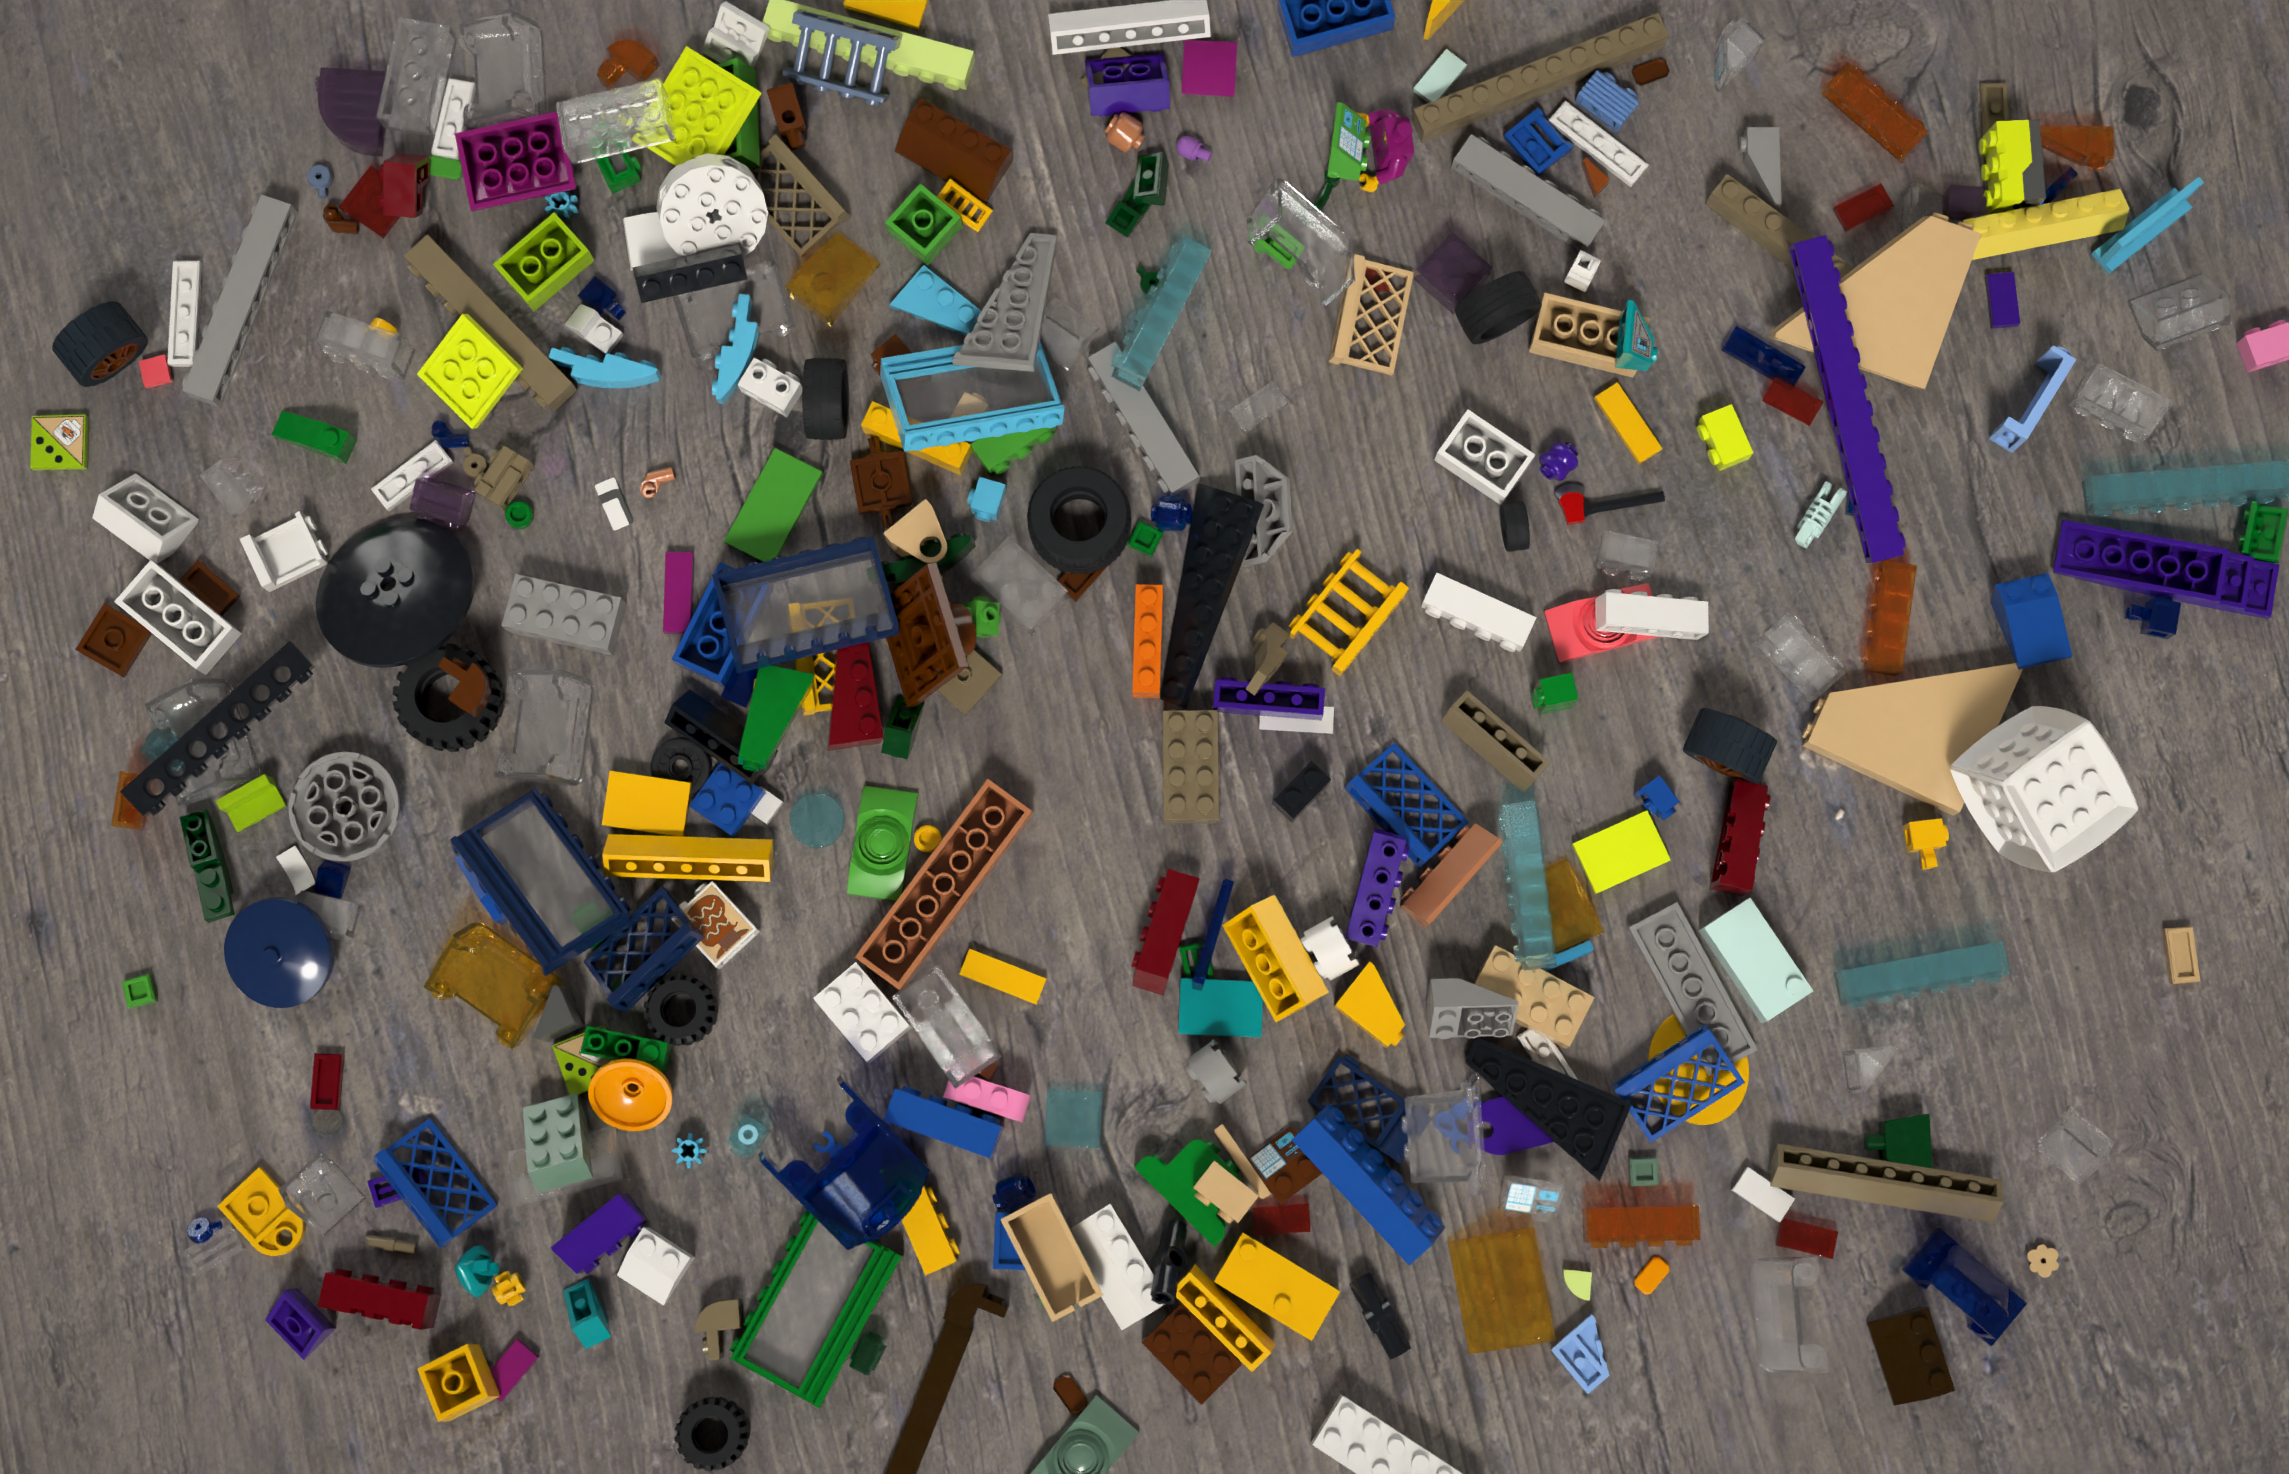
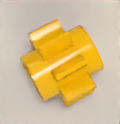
M508 1270L494 1277L497 1284L491 1286V1289L499 1304L502 1305L507 1302L510 1307L524 1300L521 1294L527 1291V1288L519 1273L516 1272L511 1275Z

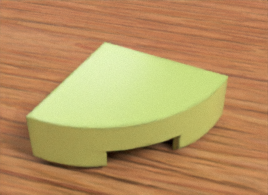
M1563 1269V1279L1569 1290L1578 1298L1590 1301L1592 1272Z

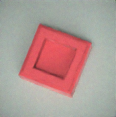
M165 354L139 361L143 384L147 389L173 382L170 366L167 364L168 357Z

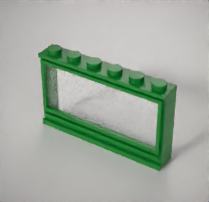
M813 1207L811 1212L806 1210L799 1222L802 1228L798 1236L792 1235L786 1245L785 1250L788 1251L784 1261L779 1260L771 1273L775 1278L770 1287L765 1285L757 1299L761 1302L756 1312L751 1310L744 1322V1326L747 1329L742 1337L737 1336L730 1348V1351L733 1352L730 1359L804 1399L813 1406L821 1408L830 1388L836 1382L837 1375L844 1362L849 1358L857 1338L862 1334L870 1314L875 1310L883 1290L889 1284L895 1268L904 1256L822 1210Z

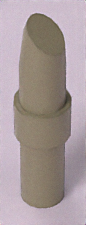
M365 1236L370 1246L384 1248V1250L402 1251L415 1254L418 1249V1243L399 1240L396 1237Z

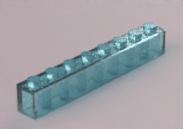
M2289 460L2089 476L2082 481L2086 514L2095 513L2096 517L2111 515L2112 511H2122V514L2128 515L2138 513L2139 509H2149V512L2165 511L2166 507L2175 506L2176 510H2187L2193 508V505L2203 504V508H2213L2225 502H2230V506L2247 504L2249 500H2257L2259 504L2273 502L2274 498H2284L2285 502H2289Z

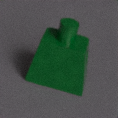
M1930 1114L1879 1122V1133H1865V1150H1880V1160L1932 1168Z

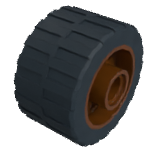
M109 301L88 309L69 322L56 336L52 350L79 385L90 387L106 382L136 361L146 348L148 338L119 302Z
M1702 708L1699 710L1682 750L1688 756L1716 772L1757 784L1764 774L1776 747L1777 740L1769 733L1743 719L1709 708Z

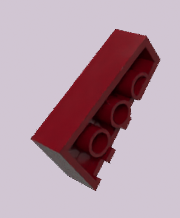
M868 642L837 649L835 653L827 751L880 744L884 737Z
M1737 779L1731 782L1710 890L1737 896H1744L1753 890L1756 864L1760 855V838L1763 836L1765 821H1763L1764 811L1768 810L1771 795L1767 794L1768 786Z
M1171 869L1167 870L1166 877L1160 876L1155 891L1160 893L1157 902L1152 901L1147 916L1152 918L1149 927H1143L1139 940L1144 945L1141 952H1135L1131 967L1136 968L1132 986L1164 996L1169 974L1174 965L1177 949L1180 946L1200 878Z
M335 1268V1272H325L318 1307L349 1314H356L357 1312L361 1313V1316L371 1319L384 1320V1318H387L389 1323L397 1325L412 1324L411 1328L419 1330L434 1328L442 1295L434 1293V1287L418 1284L417 1289L406 1287V1281L390 1279L389 1283L379 1281L380 1276L363 1273L362 1278L351 1276V1270Z

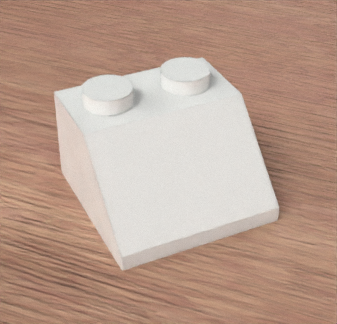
M643 1227L628 1250L617 1276L664 1306L695 1257L651 1228Z

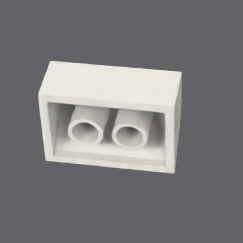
M136 473L99 494L92 517L156 564L175 553L199 520Z

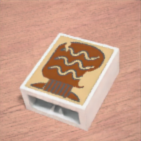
M711 881L709 884L705 882L694 892L696 896L689 903L684 901L679 906L694 927L699 928L705 936L696 947L716 968L721 969L760 931L718 885ZM679 918L671 919L679 928L683 925Z

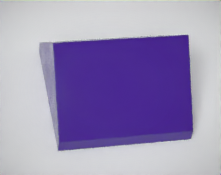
M298 1288L286 1289L265 1319L303 1360L336 1329Z

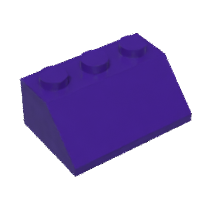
M1163 53L1085 60L1091 116L1098 115L1104 117L1122 112L1133 114L1139 111L1158 112L1163 109H1170L1169 78ZM1125 64H1129L1125 70H1123L1121 67H1118ZM1103 71V84L1094 85L1092 74Z
M617 1194L554 1244L551 1249L576 1274H581L584 1271L586 1274H589L600 1265L598 1260L605 1254H608L610 1257L623 1247L621 1242L628 1236L633 1239L639 1235L644 1227L643 1224L648 1219L629 1194Z

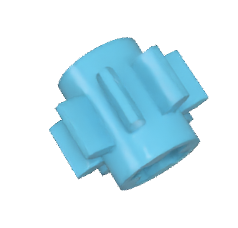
M569 191L551 194L550 197L545 196L547 203L550 204V206L545 208L548 214L555 213L559 218L566 219L569 222L570 216L573 213L579 212L573 205L578 202V199L575 195L570 196Z
M692 1133L688 1134V1140L684 1141L681 1138H677L680 1145L678 1149H672V1152L679 1155L676 1163L680 1164L683 1161H687L686 1166L689 1169H692L694 1161L703 1164V1160L700 1157L702 1153H708V1150L702 1149L701 1146L704 1139L700 1138L697 1141H693L694 1136ZM686 1145H695L693 1150L695 1153L694 1157L685 1156L687 1153Z

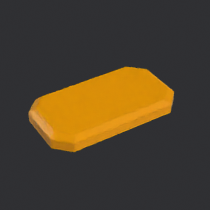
M1653 1257L1634 1279L1635 1286L1642 1293L1651 1294L1669 1273V1265L1660 1257Z

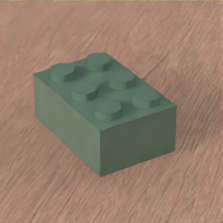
M578 1094L523 1107L527 1172L537 1192L593 1178L587 1113Z

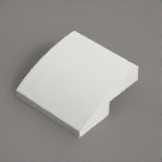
M725 1L720 5L714 27L708 31L702 52L720 63L739 58L754 68L767 39L770 27Z
M658 212L640 214L623 219L631 271L633 267L681 257L665 240Z

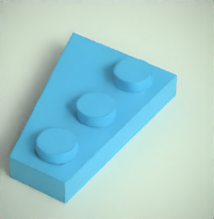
M924 265L889 304L890 308L894 310L904 311L912 314L913 317L921 320L923 318L938 324L940 327L965 336L972 332L981 313L980 309Z

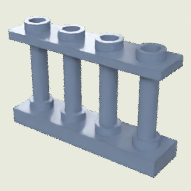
M801 9L794 12L792 24L799 25L801 34L794 68L788 67L784 69L782 76L789 77V82L804 85L805 82L814 84V88L820 91L828 92L830 89L840 91L839 95L846 98L862 97L865 98L866 103L872 105H880V103H884L889 99L890 94L880 91L888 53H891V50L895 51L900 48L902 37ZM815 30L825 32L824 36L827 37L819 75L804 71L811 34ZM840 37L850 39L852 44L845 82L830 78L836 43ZM866 44L876 46L875 50L878 51L870 88L855 85L862 47L866 46Z

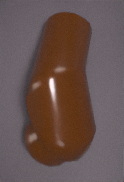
M329 204L324 207L323 218L333 232L359 233V221L345 220L336 205Z

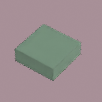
M1658 1157L1628 1158L1630 1187L1659 1186Z

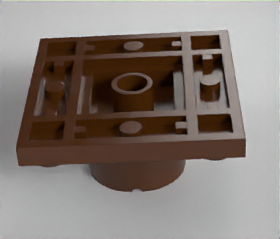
M937 563L926 564L890 594L898 620L899 635L887 637L886 639L907 707L917 706L968 667L967 656L972 653L976 643L975 623L972 622L973 617L968 608L963 604L950 603ZM883 602L876 606L878 613L885 611Z

